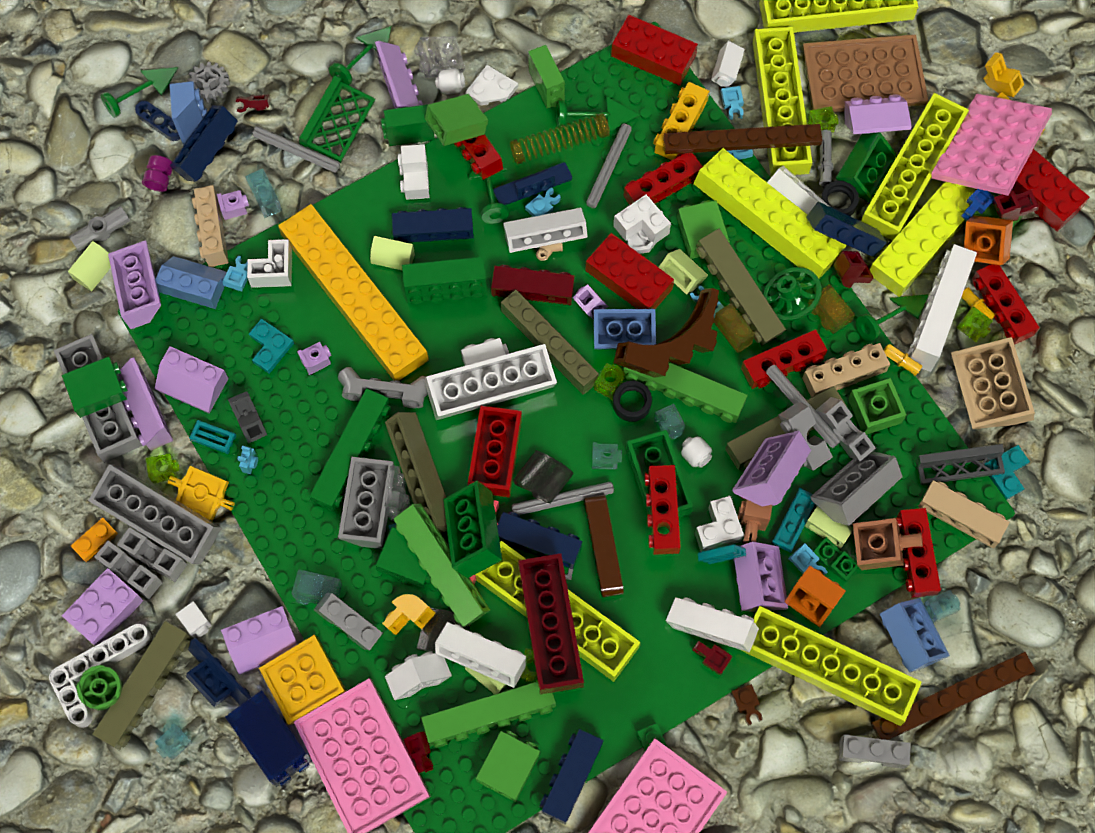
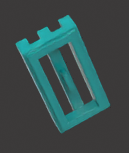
M197 420L189 439L190 441L229 454V449L233 445L236 434ZM201 427L229 438L226 440L201 431L199 428ZM196 434L217 441L219 443L225 444V447L210 442L208 440L199 438L196 436Z
M734 544L699 552L698 561L713 564L746 556V549Z

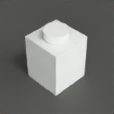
M194 601L176 613V616L193 638L197 636L202 637L209 631L208 628L212 626Z

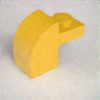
M995 52L985 64L987 74L983 79L997 93L1003 92L1006 96L1015 97L1024 86L1020 70L1007 68L1002 53Z
M405 594L392 601L397 608L387 615L386 620L382 624L397 635L409 620L422 629L436 613L419 597Z

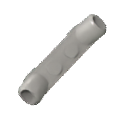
M352 367L344 368L338 375V380L344 386L342 397L351 401L359 402L367 388L388 398L402 399L403 407L422 408L424 398L428 395L424 382L426 376H421L411 384H402L399 381L384 382L377 378H371L370 380L361 379Z

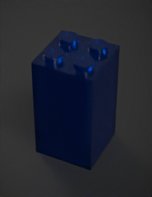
M262 690L225 716L267 779L274 786L278 787L280 785L283 787L292 780L291 776L296 772L302 773L310 767L311 757L269 697Z

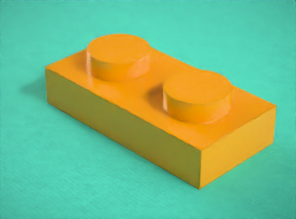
M102 517L76 540L71 547L87 562L107 541H111L118 533Z

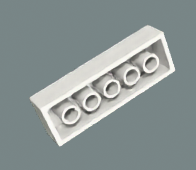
M954 244L951 251L947 250L944 258L941 260L938 268L939 272L934 279L932 291L929 293L926 301L927 305L922 312L920 324L915 331L913 343L908 350V356L921 364V369L931 372L940 358L977 255L975 251Z
M545 344L427 376L424 380L436 420L478 409L480 406H488L549 389L557 384Z

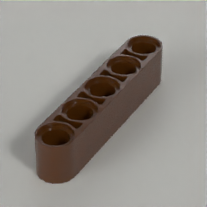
M606 495L584 498L602 598L624 594Z

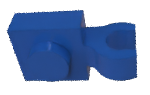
M977 189L966 201L970 206L961 217L967 221L976 211L982 214L993 203L994 196L988 191Z

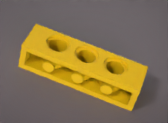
M688 82L685 88H681L678 95L679 101L673 103L670 110L671 116L669 119L666 118L661 128L663 131L661 134H657L653 144L655 145L656 154L670 160L675 159L678 154H665L663 134L692 132L708 101L709 90Z

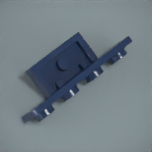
M563 162L497 187L493 192L498 203L508 205L571 181L572 175L566 163Z
M196 638L192 639L188 650L200 664L188 671L186 678L213 707L229 696H232L246 710L252 700L249 691L246 688H242L234 675L224 669L220 660L208 652L204 643L199 642Z

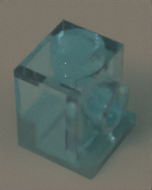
M674 404L655 412V422H658L661 431L667 430L669 438L675 439L683 434L685 424Z
M593 442L592 469H617L618 462H622V450H618V444H597V442ZM603 453H611V455L607 457Z
M949 590L928 599L924 606L934 624L957 613L960 610V601ZM940 604L945 606V611L941 609Z
M175 723L155 741L158 745L156 751L164 759L168 756L174 760L193 742ZM171 738H173L174 743L171 746H168L167 742Z

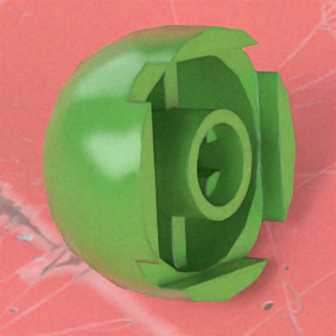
M103 665L93 666L84 671L80 681L77 683V695L80 701L90 709H109L120 698L123 687L122 680L118 673Z

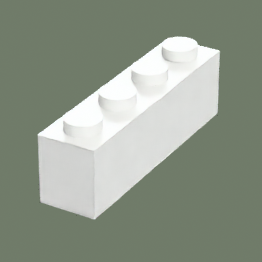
M784 166L780 167L767 182L806 214L810 213L818 201L829 206Z
M581 208L503 223L509 253L587 238L586 221Z
M675 597L666 622L673 629L746 652H750L759 630L754 623V619L749 616L742 615L739 617L726 609L719 611L706 603L699 605L694 600L686 597L684 599Z
M447 622L435 642L436 654L513 688L526 667V656L520 651L506 648L497 641L492 642L478 633L465 630L457 624L453 625Z

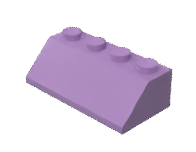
M376 41L379 65L394 108L423 105L421 100H417L416 96L419 93L416 84L412 85L413 75L411 69L406 68L405 64H408L405 52L401 53L397 45Z
M145 240L108 254L121 317L130 329L150 323L161 306L149 248Z
M133 357L120 369L121 373L118 374L120 380L125 381L128 389L125 392L127 400L123 402L127 411H132L133 417H131V421L135 429L139 428L141 432L138 435L143 446L147 445L149 450L152 451L172 442L173 438L145 374Z
M800 431L765 438L733 488L734 494L760 506L779 504L811 452Z

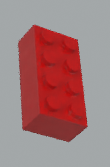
M628 14L612 43L611 57L680 86L696 57L698 43Z
M1034 149L1012 188L1015 195L1031 190L1039 206L1038 210L1034 212L1057 232L1085 206L1090 198Z
M612 233L586 261L587 273L636 309H656L673 290L674 278Z
M480 406L467 485L479 481L491 490L493 495L510 497L522 423V411Z

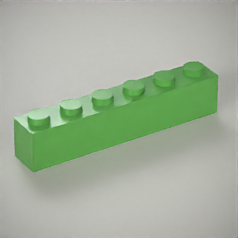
M669 363V369L666 372V376L654 378L626 367L623 370V376L628 381L635 380L641 382L649 390L663 392L668 398L682 400L687 406L701 408L704 413L718 415L723 421L729 423L737 422L748 396L672 363Z
M421 503L412 504L393 519L396 523V529L400 534L404 535L408 541L407 546L417 555L420 566L428 572L431 577V583L435 588L439 589L443 595L442 600L447 606H450L454 612L455 620L463 627L471 625L490 611L470 578H466L452 568L450 548Z
M537 681L421 718L429 745H434L435 748L447 745V741L456 739V741L467 739L469 737L468 734L477 732V735L489 732L490 727L498 725V728L509 726L511 724L510 721L519 719V721L528 720L535 713L540 712V715L548 714L553 711L552 708L556 707L553 693L540 695Z

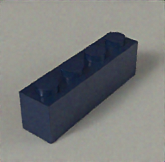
M212 105L170 167L186 181L196 182L203 176L205 168L214 160V155L224 146V141L228 135L235 130L238 120L224 106Z
M819 201L806 217L815 231L874 258L887 243L878 229Z
M459 207L452 210L440 208L436 211L418 210L417 212L399 211L392 213L393 238L396 241L410 243L474 238L472 208Z
M513 512L508 514L502 513L497 525L500 542L502 541L508 546L538 557L561 553L564 567L574 569L582 548V541L579 540L578 536L573 534L564 535L558 529L551 526L545 528L540 526L539 522L532 519L526 521L521 519L520 515Z
M580 729L577 734H572L568 743L571 746L568 755L564 753L559 762V766L562 768L558 775L554 773L549 786L552 787L550 794H545L540 803V807L543 808L542 814L565 825L567 824L604 740Z

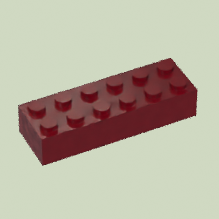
M562 554L518 560L540 695L584 687Z

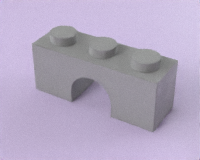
M830 397L816 409L821 418L840 438V445L850 458L861 461L876 449L865 432L860 431L852 423L850 418L853 415L842 400Z
M797 402L779 414L780 425L785 433L800 431L811 449L802 467L814 471L833 458L825 440L815 435L807 440L808 430L817 424L809 406Z
M130 527L117 544L123 552L173 582L177 581L187 566L182 558L165 548L158 547L148 540L147 537Z
M107 541L95 555V558L103 566L109 568L115 575L148 599L151 598L162 584V581L156 575L136 563L110 541Z
M326 593L314 609L315 612L329 623L344 631L348 638L364 650L370 651L382 635L381 631L333 593Z
M843 735L840 738L838 761L854 763L876 762L886 767L905 769L910 765L911 743Z

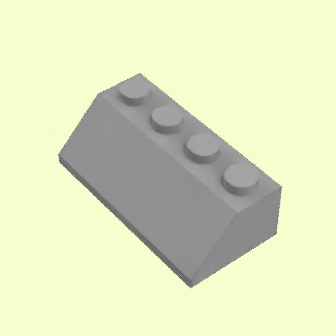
M874 451L861 461L853 459L811 496V500L832 521L849 526L902 478L895 456Z
M351 457L338 539L361 547L383 549L395 476L393 461Z

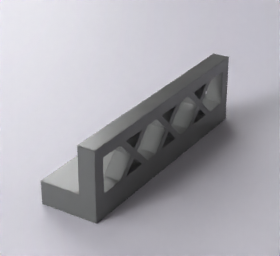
M1003 444L919 455L916 464L921 485L931 484L933 480L936 482H948L1004 474L1005 470L1001 457L1004 453ZM996 459L998 469L991 470L984 464L987 460ZM972 462L979 468L976 472L970 473L963 467L966 463ZM946 465H952L958 469L955 475H948L942 470ZM932 468L938 473L934 478L925 479L923 469Z

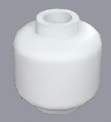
M456 68L446 69L439 72L438 77L435 79L437 89H440L444 95L460 93L462 88L465 87V78L463 73H460Z
M688 437L682 443L681 455L692 467H703L711 460L712 448L701 437Z

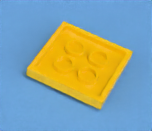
M316 635L311 636L259 668L288 725L294 724V721L346 692Z

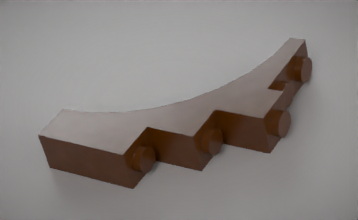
M714 288L701 290L697 305L690 318L672 337L654 345H642L630 341L618 343L614 364L654 378L666 376V372L669 369V362L677 365L690 364L693 350L701 353L714 351L717 343V331L712 330L711 327L714 323L719 290Z

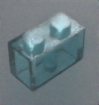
M263 168L245 176L249 189L264 218L282 211L280 202Z
M298 569L291 594L297 603L308 605L310 602L318 605L326 593H333L336 597H339L342 582L338 578Z

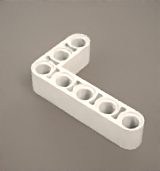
M132 625L51 671L49 675L50 683L71 723L84 728L89 726L93 720L90 708L83 704L77 695V683L80 681L84 671L98 665L110 667L150 644L152 634L144 625ZM144 631L143 638L136 640L137 633ZM120 642H125L124 648L117 651V645ZM105 652V658L97 662L98 655ZM85 663L84 671L78 673L79 665ZM66 674L65 681L58 684L59 676ZM75 693L74 700L67 702L68 695ZM84 711V718L81 721H77V714Z

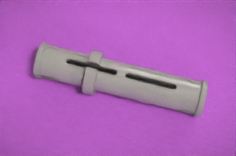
M830 130L821 131L822 145H820L818 170L820 171L819 185L822 187H826L832 182V132Z

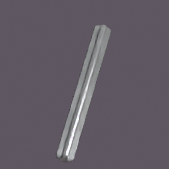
M621 125L587 199V206L591 208L597 207L631 132L630 125Z
M256 126L252 132L255 138L334 173L340 168L338 161L259 126Z
M776 365L770 366L766 371L767 375L793 404L801 402L809 406L817 422L813 426L814 429L830 447L837 446L841 440L778 367Z
M605 482L513 504L512 512L523 515L583 501L586 497L608 495L614 493V487L612 482Z

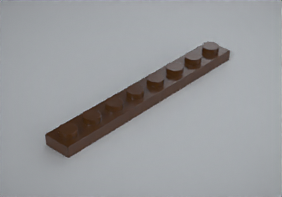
M820 124L664 133L663 141L665 154L715 152L720 151L722 148L726 151L815 146L822 145Z
M1023 652L913 703L906 721L901 726L884 718L872 722L871 725L878 739L890 740L1026 677L1036 670L1026 652Z

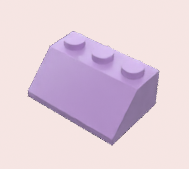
M890 95L889 98L872 96L868 100L852 98L851 101H845V125L853 134L911 130L912 128L908 104L901 95Z
M170 346L160 362L155 390L210 413L229 378L223 369Z
M757 542L741 545V547L746 549V556L733 560L736 568V580L742 611L757 612L759 606L770 611L788 609V604L785 603L787 596L779 546Z
M283 606L221 630L239 675L265 665L298 645L287 612Z

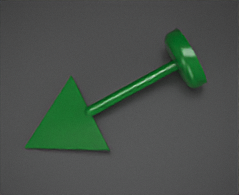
M391 26L356 37V39L368 46L346 67L340 63H333L329 67L332 78L335 75L341 78V82L350 85L353 78L349 70L370 49L376 50V41L389 42Z
M178 67L141 70L140 72L148 80L147 82L117 99L110 93L104 92L100 95L101 100L110 115L116 118L121 114L118 103L150 85L162 96L177 72Z
M606 97L607 112L567 111V105L564 100H558L556 105L557 127H564L566 125L567 116L607 117L608 133H610L622 124H626L640 115L609 97Z
M503 167V170H501V171H499V172H497V173L505 172V171H507V169H506L505 167ZM472 170L469 179L480 177L479 174L476 175ZM490 176L486 178L491 204L483 208L481 217L484 222L495 224L506 220L509 216V211L506 205L495 203Z
M929 294L890 298L899 308L878 320H875L869 314H862L856 320V327L860 336L868 342L876 340L880 334L879 324L904 310L919 319Z

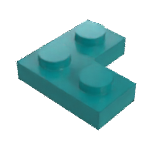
M260 319L249 333L252 339L263 345L261 350L252 359V362L268 374H270L294 344L291 338L263 319Z
M1019 445L1004 452L1001 456L1005 473L989 476L1006 500L1025 489L1014 474L1015 471L1030 463ZM992 459L984 464L991 470L998 469L996 459Z

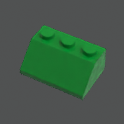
M880 132L863 133L836 179L853 185L859 197L870 203L898 155Z

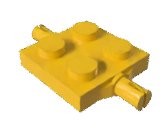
M189 466L186 476L182 480L172 475L169 477L171 480H168V484L178 487L176 500L209 520H214L217 510L221 506L230 511L234 508L232 506L235 505V502L224 498L229 481L194 466Z

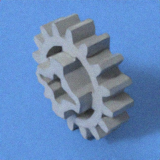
M210 62L207 63V66L200 63L199 69L193 67L195 72H189L190 78L187 79V82L193 81L196 89L199 87L201 99L206 98L207 103H209L211 98L214 101H217V96L223 98L222 92H228L227 86L230 85L229 76L225 72L224 67L219 68L218 63L211 66Z

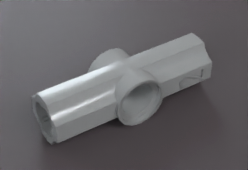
M119 206L102 217H93L87 226L70 235L69 238L80 252L88 247L92 241L107 240L111 232L130 222V219L123 208Z

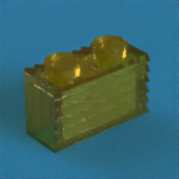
M830 284L822 289L821 299L816 308L811 312L814 315L817 314L821 319L822 326L833 334L850 323L855 315ZM809 299L808 307L812 304L814 300Z
M729 304L716 313L714 323L738 353L752 344L755 332H752L753 329L747 325L748 323L745 322V319H742L743 316H740V313H738V310H735L733 304Z

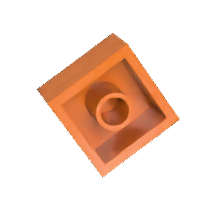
M973 215L966 221L964 248L977 252L974 262L1004 265L1010 259L1013 220Z
M809 566L790 592L785 603L818 627H821L845 593V590L838 583L824 576L821 571Z

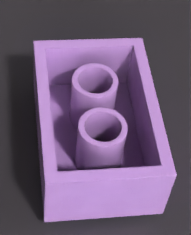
M107 568L66 610L62 617L96 646L107 640L144 600Z

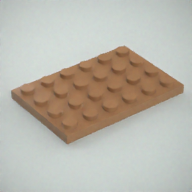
M916 35L803 43L802 49L813 114L845 112V101H851L852 98L868 100L872 96L889 98L890 95H901L907 101L908 106L928 104V95Z

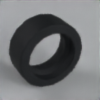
M834 181L824 188L821 199L831 208L851 216L854 214L859 202V194L853 185L845 181ZM833 192H842L850 198L851 204L845 209L834 208L829 204L828 196Z
M634 380L626 381L616 388L613 395V409L617 416L628 422H637L648 415L652 405V395L647 386ZM627 391L639 392L644 397V406L637 412L626 411L620 404L621 396Z

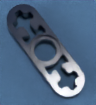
M141 101L135 106V112L140 120L170 141L180 140L178 132L171 133L169 128H167L169 125L172 130H177L171 117L148 101ZM148 109L151 116H149V114H147L146 112H141V110ZM159 117L164 118L162 124H154L155 119Z

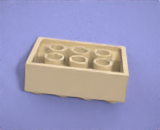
M1012 337L951 352L972 429L1010 426L1034 420L1035 412Z

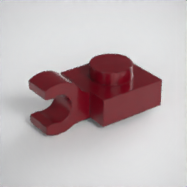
M270 94L237 97L236 102L244 104L243 107L237 108V112H245L248 107L255 108L257 111L265 110L271 102Z
M700 641L696 643L692 650L696 654L705 657L702 664L718 675L723 673L733 657L715 644L710 649Z
M418 732L405 738V746L412 760H415V767L418 773L433 770V763L426 756L431 753L426 732Z

